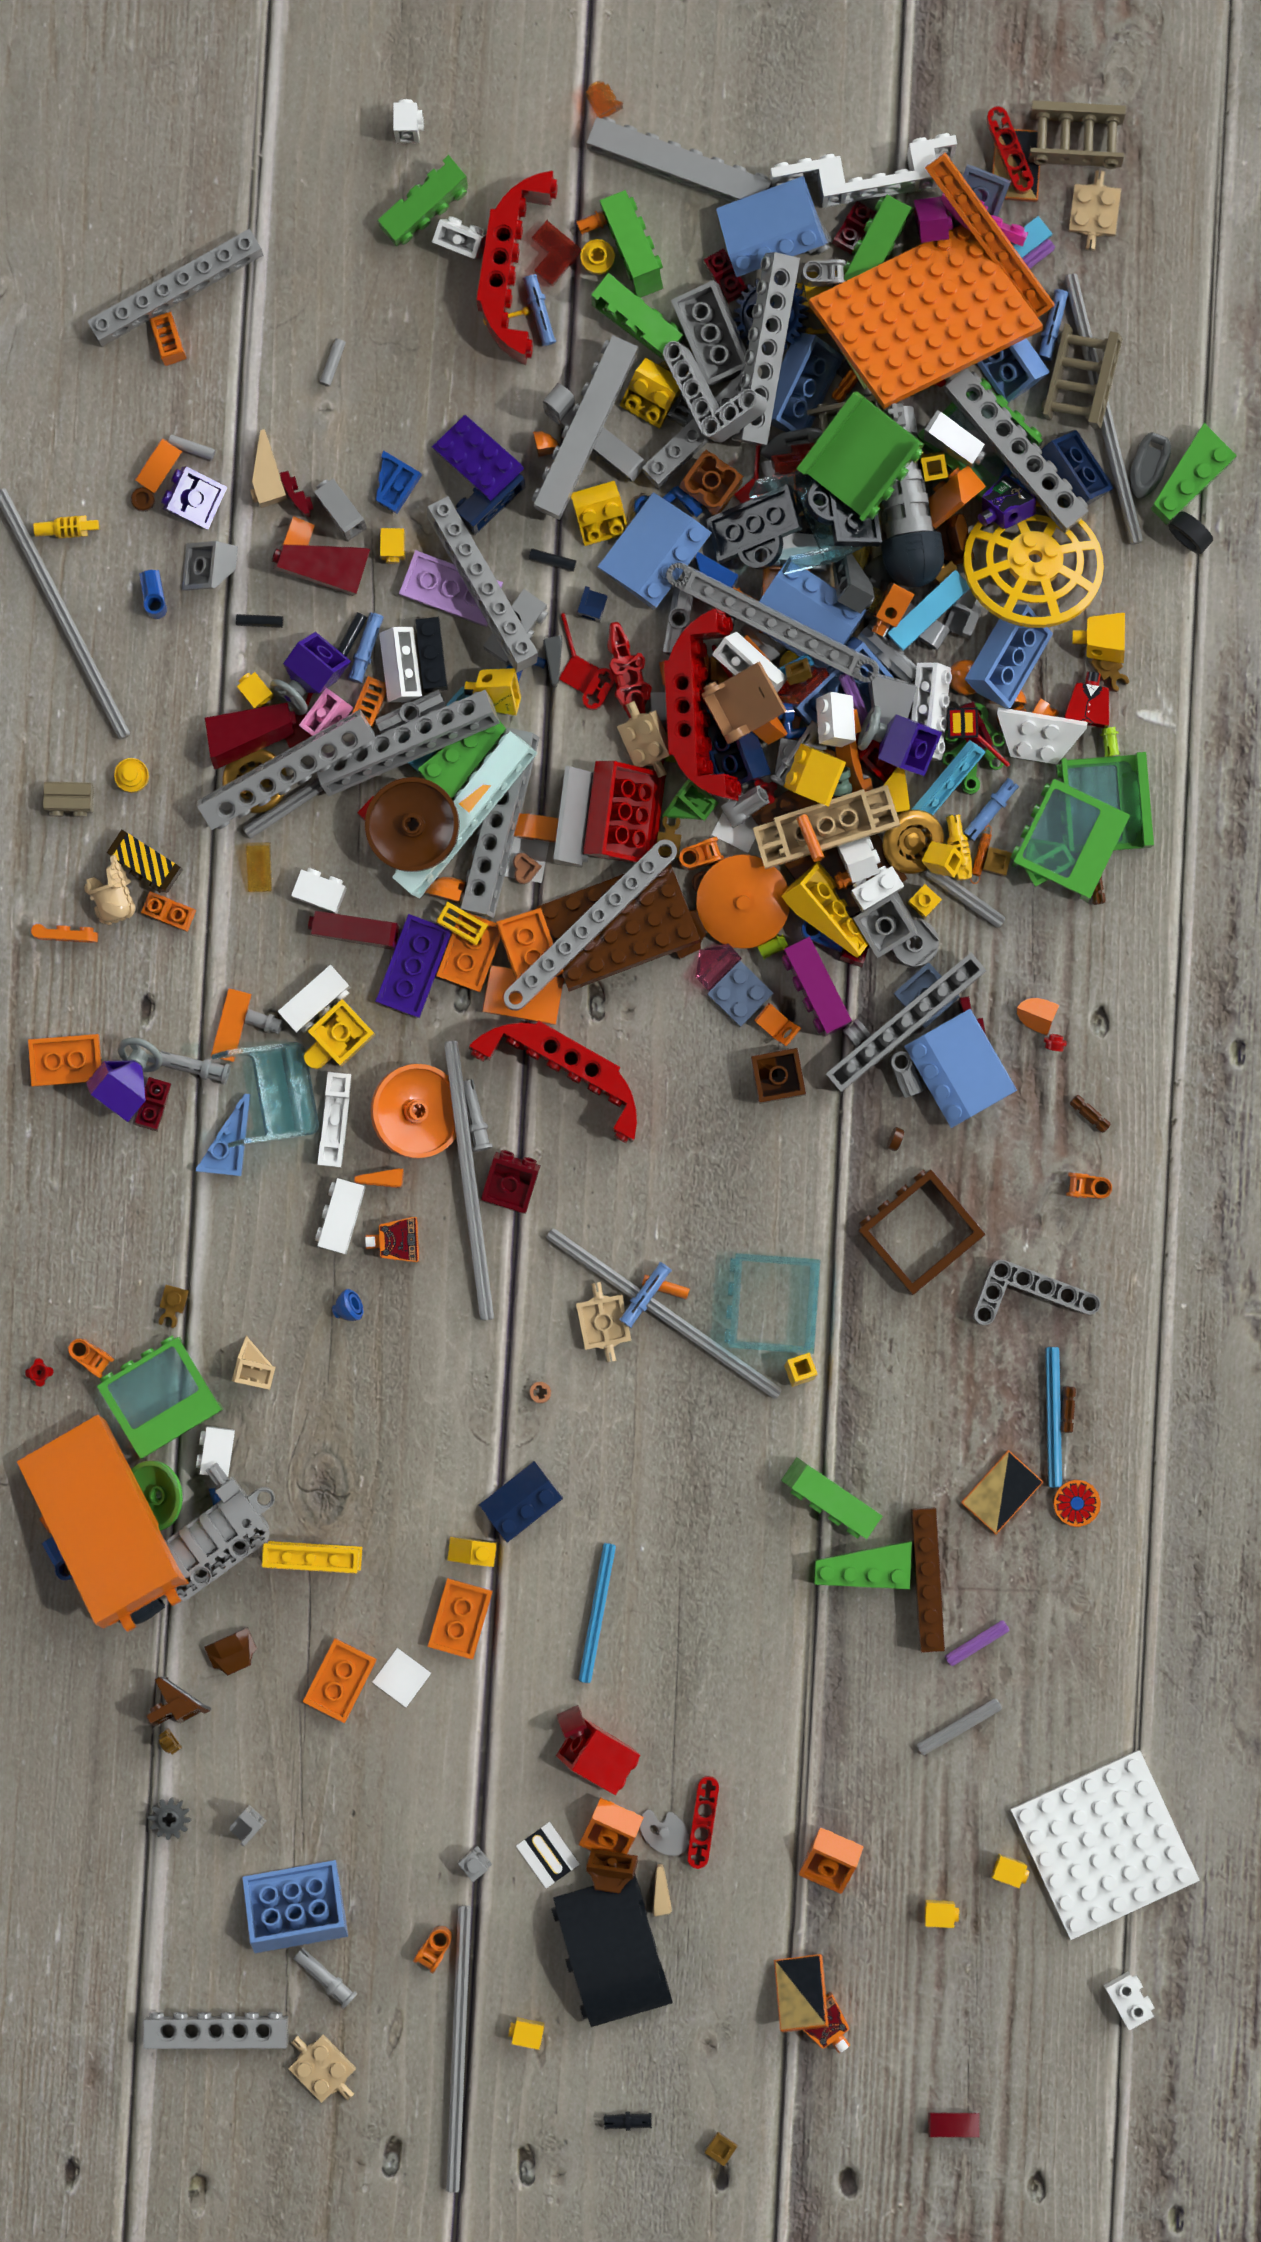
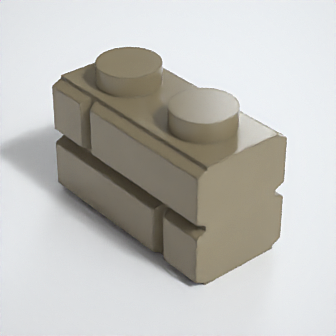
M44 782L43 809L45 812H49V816L63 817L64 813H73V817H87V813H93L94 785L92 783Z

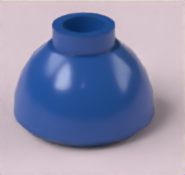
M346 1289L338 1296L336 1304L332 1306V1312L336 1318L357 1321L363 1316V1305L361 1299L353 1290Z

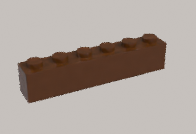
M936 1508L911 1509L919 1651L921 1653L945 1651Z

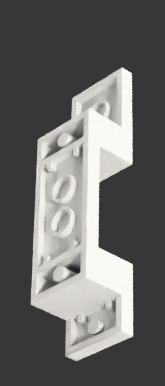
M949 133L937 135L935 139L927 140L925 137L914 139L913 143H909L907 152L909 170H897L895 174L887 176L885 173L873 175L871 179L865 180L862 177L852 178L848 183H845L840 156L834 157V154L821 156V159L811 161L810 158L797 161V164L788 165L787 162L779 163L774 166L775 168H771V188L804 176L806 183L817 181L822 208L886 197V195L893 196L936 188V182L925 167L943 153H946L948 157H954L957 147L956 135L950 136Z

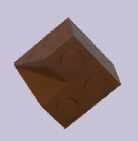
M798 1048L751 1056L759 1104L806 1095Z

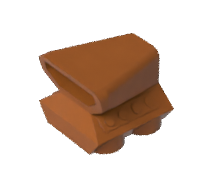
M705 450L684 477L679 488L702 503L709 513L714 516L724 510L742 485L744 476L738 473L735 468L720 460L715 454Z

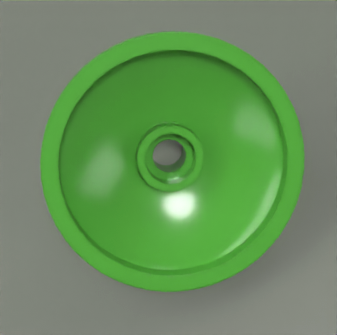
M159 1461L141 1462L131 1470L159 1523V1530L162 1531L170 1527L180 1514L183 1501L181 1484L177 1475L166 1464Z

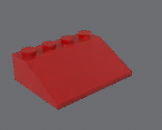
M595 761L583 854L637 863L657 843L666 775L658 778L654 770L617 761Z

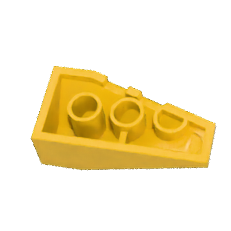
M818 861L793 882L781 897L799 917L857 958L869 944L854 919L849 917L845 909L848 906L844 899L840 900L834 889L837 887L835 881Z

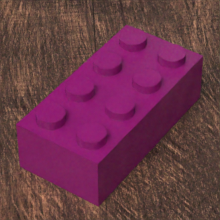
M808 937L785 948L783 951L784 956H782L781 960L787 971L792 970L794 974L792 982L797 992L802 990L805 996L802 1002L808 1013L813 1012L816 1018L813 1024L819 1034L823 1032L826 1037L850 1025L852 1020L811 938Z

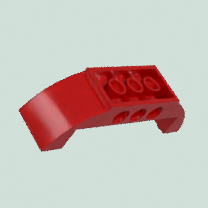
M553 171L538 173L522 180L504 195L495 209H490L477 292L478 311L483 312L486 326L492 338L511 358L524 365L527 363V358H532L533 339H529V332L508 329L509 318L506 310L507 308L511 309L513 295L510 286H514L516 280V267L513 265L519 261L520 249L517 240H522L523 221L521 217L525 218L526 202L551 206V201L556 199L558 191V179H554ZM502 238L508 239L507 241H500ZM498 261H504L503 264H496ZM494 284H501L499 287H493Z
M715 608L702 614L688 625L673 646L669 660L664 661L669 755L675 757L684 774L699 788L710 794L739 801L738 795H741V784L738 778L727 774L710 775L713 773V763L709 760L712 741L708 737V727L711 725L709 713H707V705L701 696L704 693L703 688L706 686V680H708V669L704 661V657L707 656V646L703 640L725 638L733 630V621L729 614Z
M538 1020L536 1024L513 1023L496 1027L482 1034L469 1045V1049L472 1050L471 1055L482 1062L485 1058L489 1061L491 1060L503 1037H506L507 1044L516 1049L520 1045L523 1046V1048L527 1049L526 1054L535 1060H539L541 1057L548 1061L546 1066L557 1072L562 1069L568 1073L567 1078L578 1084L580 1081L585 1082L589 1085L588 1090L599 1096L601 1092L609 1096L608 1101L618 1107L621 1104L625 1105L626 1107L612 1131L616 1133L614 1137L624 1143H627L628 1140L633 1142L635 1139L637 1127L636 1106L632 1092L619 1072L621 1067ZM554 1043L557 1046L556 1052L547 1053L544 1050L545 1044ZM568 1054H573L577 1057L578 1062L574 1065H568L564 1058ZM588 1066H595L598 1074L594 1077H589L586 1075L585 1069Z

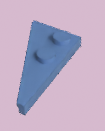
M244 1094L239 1100L231 1116L219 1131L200 1164L196 1167V1172L242 1176L250 1094Z

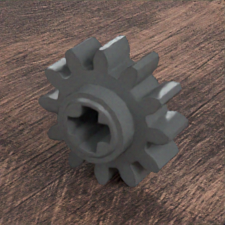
M173 1797L169 1799V1804H166V1801L161 1799V1808L158 1806L152 1807L156 1815L149 1816L150 1820H155V1823L150 1828L159 1829L157 1837L166 1833L167 1840L171 1838L172 1834L178 1839L181 1836L179 1830L183 1832L188 1831V1827L184 1823H189L192 1820L189 1817H185V1814L190 1809L185 1808L183 1810L181 1808L183 1805L182 1800L176 1805L174 1804ZM169 1813H172V1817L176 1818L171 1824H167L168 1820H164V1817Z

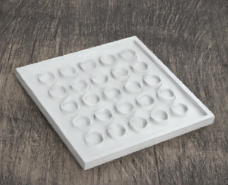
M1140 1750L1134 1751L1010 1809L1070 1940L1200 1881Z

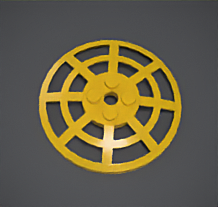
M1036 501V506L1041 507V505ZM1034 515L1017 523L1021 534L1014 538L1013 541L1000 536L1006 529L999 526L994 533L980 530L983 525L978 521L971 530L965 544L963 555L964 574L972 594L979 603L991 614L1003 621L1028 628L1057 626L1080 615L1097 595L1104 570L1100 544L1093 531L1083 520H1080L1077 524L1085 531L1091 541L1079 542L1069 529L1065 535L1072 543L1059 545L1052 537L1056 528H1060L1052 518L1047 516ZM1026 521L1045 522L1048 525L1044 532L1030 531ZM976 538L988 542L986 549L987 567L974 572L971 553L973 542ZM995 544L1008 549L1006 560L994 564L993 551ZM1095 550L1097 556V571L1093 583L1081 576L1084 566L1083 551ZM1076 552L1077 565L1075 571L1063 565V554ZM1032 554L1038 555L1041 561L1032 562L1029 556ZM1009 569L1010 573L1017 579L1014 588L1010 587L998 573ZM1058 574L1070 579L1063 588L1055 592L1053 591L1051 581ZM991 576L996 585L1009 595L1004 608L986 595L978 583L979 580ZM1026 584L1032 586L1041 585L1044 595L1025 594L1022 591ZM1076 584L1088 591L1087 595L1077 605L1060 613L1056 600L1068 594ZM1018 600L1029 603H1047L1051 616L1029 617L1013 613L1012 611Z

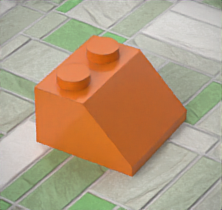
M969 465L962 470L956 468L948 475L950 480L947 483L943 480L933 488L935 493L928 500L932 526L935 529L986 487Z
M600 1797L579 1846L590 1851L591 1849L627 1854L644 1817Z
M820 1827L798 1875L842 1894L857 1867L864 1846Z

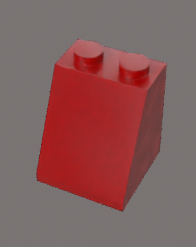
M583 1717L587 1728L583 1730L584 1734L574 1739H571L570 1736L567 1737L556 1757L573 1772L616 1796L618 1791L624 1787L626 1778L631 1770L637 1766L641 1755L626 1743Z

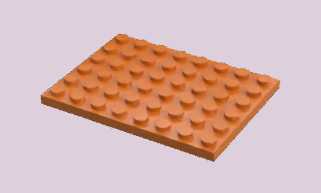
M963 225L949 230V239L925 242L810 298L808 304L883 409L1042 331L1043 324L1001 267L991 260L973 233Z

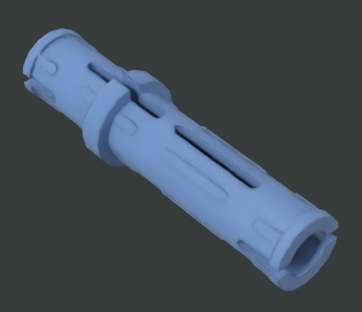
M537 274L526 276L523 278L529 297L527 302L531 305L542 346L554 344L556 339L544 303L546 299L545 294L541 292Z
M1054 290L1052 301L1055 305L1050 309L1045 331L1041 333V338L1043 339L1038 356L1042 360L1052 361L1067 296L1069 295L1065 290ZM1059 305L1058 311H1057V314H1056V318H1055V321H1054L1056 309H1057V306Z
M369 613L357 653L353 655L354 662L348 679L353 682L362 683L367 666L371 664L372 650L384 619L382 615Z
M1007 778L999 790L991 794L989 802L963 833L975 841L1001 808H1005L1007 800L1019 786L1016 783L1014 784V781L1010 778Z
M659 1262V1265L636 1297L631 1298V1304L619 1319L622 1323L632 1328V1325L642 1311L645 1312L647 1310V1304L672 1271L668 1266Z

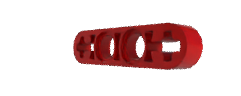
M999 106L993 107L987 114V125L1008 178L1011 181L1012 188L1018 194H1026L1030 192L1033 186L1032 173L1007 111ZM994 113H997L998 116H1003L1001 118L1002 129L998 132L995 131L999 129L998 122L991 120ZM1002 134H1009L1012 137V143L1010 145H1003L1000 143L999 137ZM1016 155L1020 158L1021 164L1017 167H1012L1008 163V158ZM1023 168L1025 171L1021 172L1023 180H1028L1025 188L1022 185H1017L1019 175L1016 172Z
M712 1776L702 1777L697 1787L687 1854L689 1865L696 1869L705 1867L709 1860L719 1793V1783ZM707 1780L712 1781V1785L715 1786V1790L711 1789L709 1798L714 1797V1802L707 1799L699 1800L700 1795L705 1797V1788H702V1784H706ZM708 1804L711 1806L712 1812L708 1817H702L698 1813L700 1805ZM703 1827L707 1829L708 1837L705 1840L700 1841L695 1837L694 1833L697 1828ZM693 1842L698 1845L707 1844V1849L703 1847L701 1849V1856L705 1857V1859L700 1860L699 1864H696L695 1859L691 1858L697 1852V1846L692 1847Z

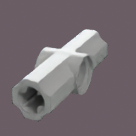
M674 587L663 653L667 655L671 654L680 634L689 625L694 597L677 587ZM676 615H682L686 621L682 625H675L672 619Z
M870 623L858 635L857 639L864 642L887 670H891L900 680L913 682L916 677L917 666L904 655V651L891 639L888 640L886 637L873 632L874 626Z
M436 690L413 702L403 704L402 707L375 719L381 734L389 729L397 728L410 721L406 719V712L409 709L417 710V716L414 719H418L431 711L446 707V703L440 691Z

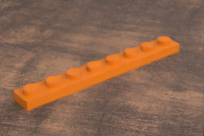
M943 153L925 167L991 260L1001 267L1037 318L1054 307L1055 303L948 155Z

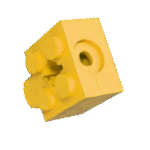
M341 999L308 1030L317 1041L306 1050L304 1060L313 1069L322 1068L332 1058L342 1067L376 1034Z

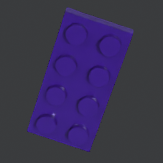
M464 415L432 446L436 453L490 501L524 469L521 463L467 415Z
M408 914L375 1002L420 1018L452 931Z

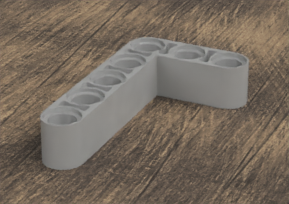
M671 341L665 345L663 356L702 434L717 443L723 442L766 411L767 400L765 397L751 389L742 391L719 408L690 349L676 341Z
M557 383L543 400L544 412L563 429L567 424L571 425L574 419L571 416L575 407L574 395L566 387ZM603 427L592 452L627 480L633 482L642 472V467L647 462Z
M998 1260L993 1262L988 1270L973 1310V1319L979 1325L992 1323L996 1317L1007 1285L1086 1315L1098 1312L1101 1303L1095 1294L1006 1260ZM996 1265H1005L1007 1273L1004 1277L996 1276L994 1272ZM1020 1272L1026 1273L1029 1277V1281L1025 1286L1019 1285L1016 1280ZM1042 1281H1047L1051 1285V1290L1047 1294L1039 1291V1284ZM989 1286H995L998 1289L997 1298L990 1299L987 1297L986 1290ZM1064 1289H1069L1073 1293V1298L1068 1303L1061 1299V1292ZM1087 1297L1092 1298L1095 1302V1307L1091 1311H1087L1083 1307V1301ZM981 1308H986L990 1312V1318L985 1322L978 1318V1311Z

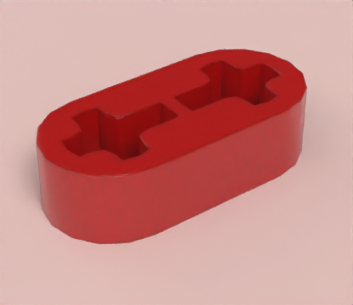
M599 669L585 690L582 698L583 704L588 710L599 709L614 686V674L610 669ZM609 674L608 678L611 682H605L602 688H599L598 686L601 682L600 678H598L599 675ZM596 690L599 691L597 695L599 703L589 705L587 696H593Z

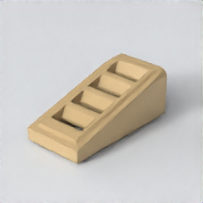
M658 1864L656 1868L653 1917L671 1914L672 1912L665 1869L662 1864Z

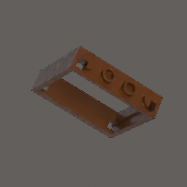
M923 1169L913 1178L916 1181L913 1185L908 1187L905 1184L895 1193L898 1196L890 1203L887 1199L877 1208L880 1211L872 1218L869 1214L859 1223L861 1225V1228L858 1230L859 1233L911 1295L918 1292L986 1235L932 1170L926 1172ZM930 1180L973 1233L912 1283L869 1230Z

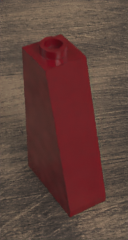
M283 544L274 551L272 562L275 564L273 569L353 596L357 594L370 549Z
M288 702L206 717L205 725L213 768L219 769L293 735V725H296L297 721L295 711H290Z
M315 911L314 916H310L308 922V930H311L312 936L395 950L400 928L394 922Z

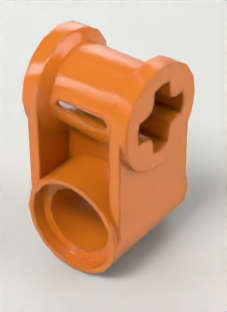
M712 837L684 848L678 858L680 867L689 871L715 864L722 860L724 855H721L717 845L718 837ZM686 853L693 854L695 862L693 864H686L683 861V855Z
M1068 1173L1070 1177L1069 1192H1066L1068 1197L1104 1199L1112 1192V1184L1107 1178L1081 1173ZM1077 1180H1079L1078 1191L1076 1190ZM1104 1182L1108 1187L1107 1193L1104 1195L1097 1194L1095 1184Z
M83 1338L73 1340L68 1348V1352L73 1359L99 1378H102V1372L107 1365L115 1360L108 1353ZM78 1342L83 1343L86 1347V1352L83 1356H78L74 1352V1346Z
M445 1926L435 1927L425 1944L423 1943L413 1962H419L430 1969V1973L433 1974L449 1947L452 1939L451 1931ZM442 1933L446 1936L447 1941L443 1944L437 1943L434 1935Z

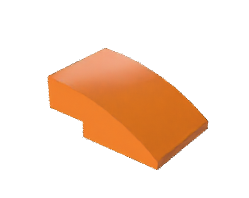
M490 966L482 1012L526 1021L538 1022L539 1020L544 1024L556 1025L564 978L554 977L525 1007L515 1011L507 1008L504 1003L506 990L516 981L513 970L511 968ZM513 992L509 995V1001L512 1004H519L522 1002V996L517 992Z

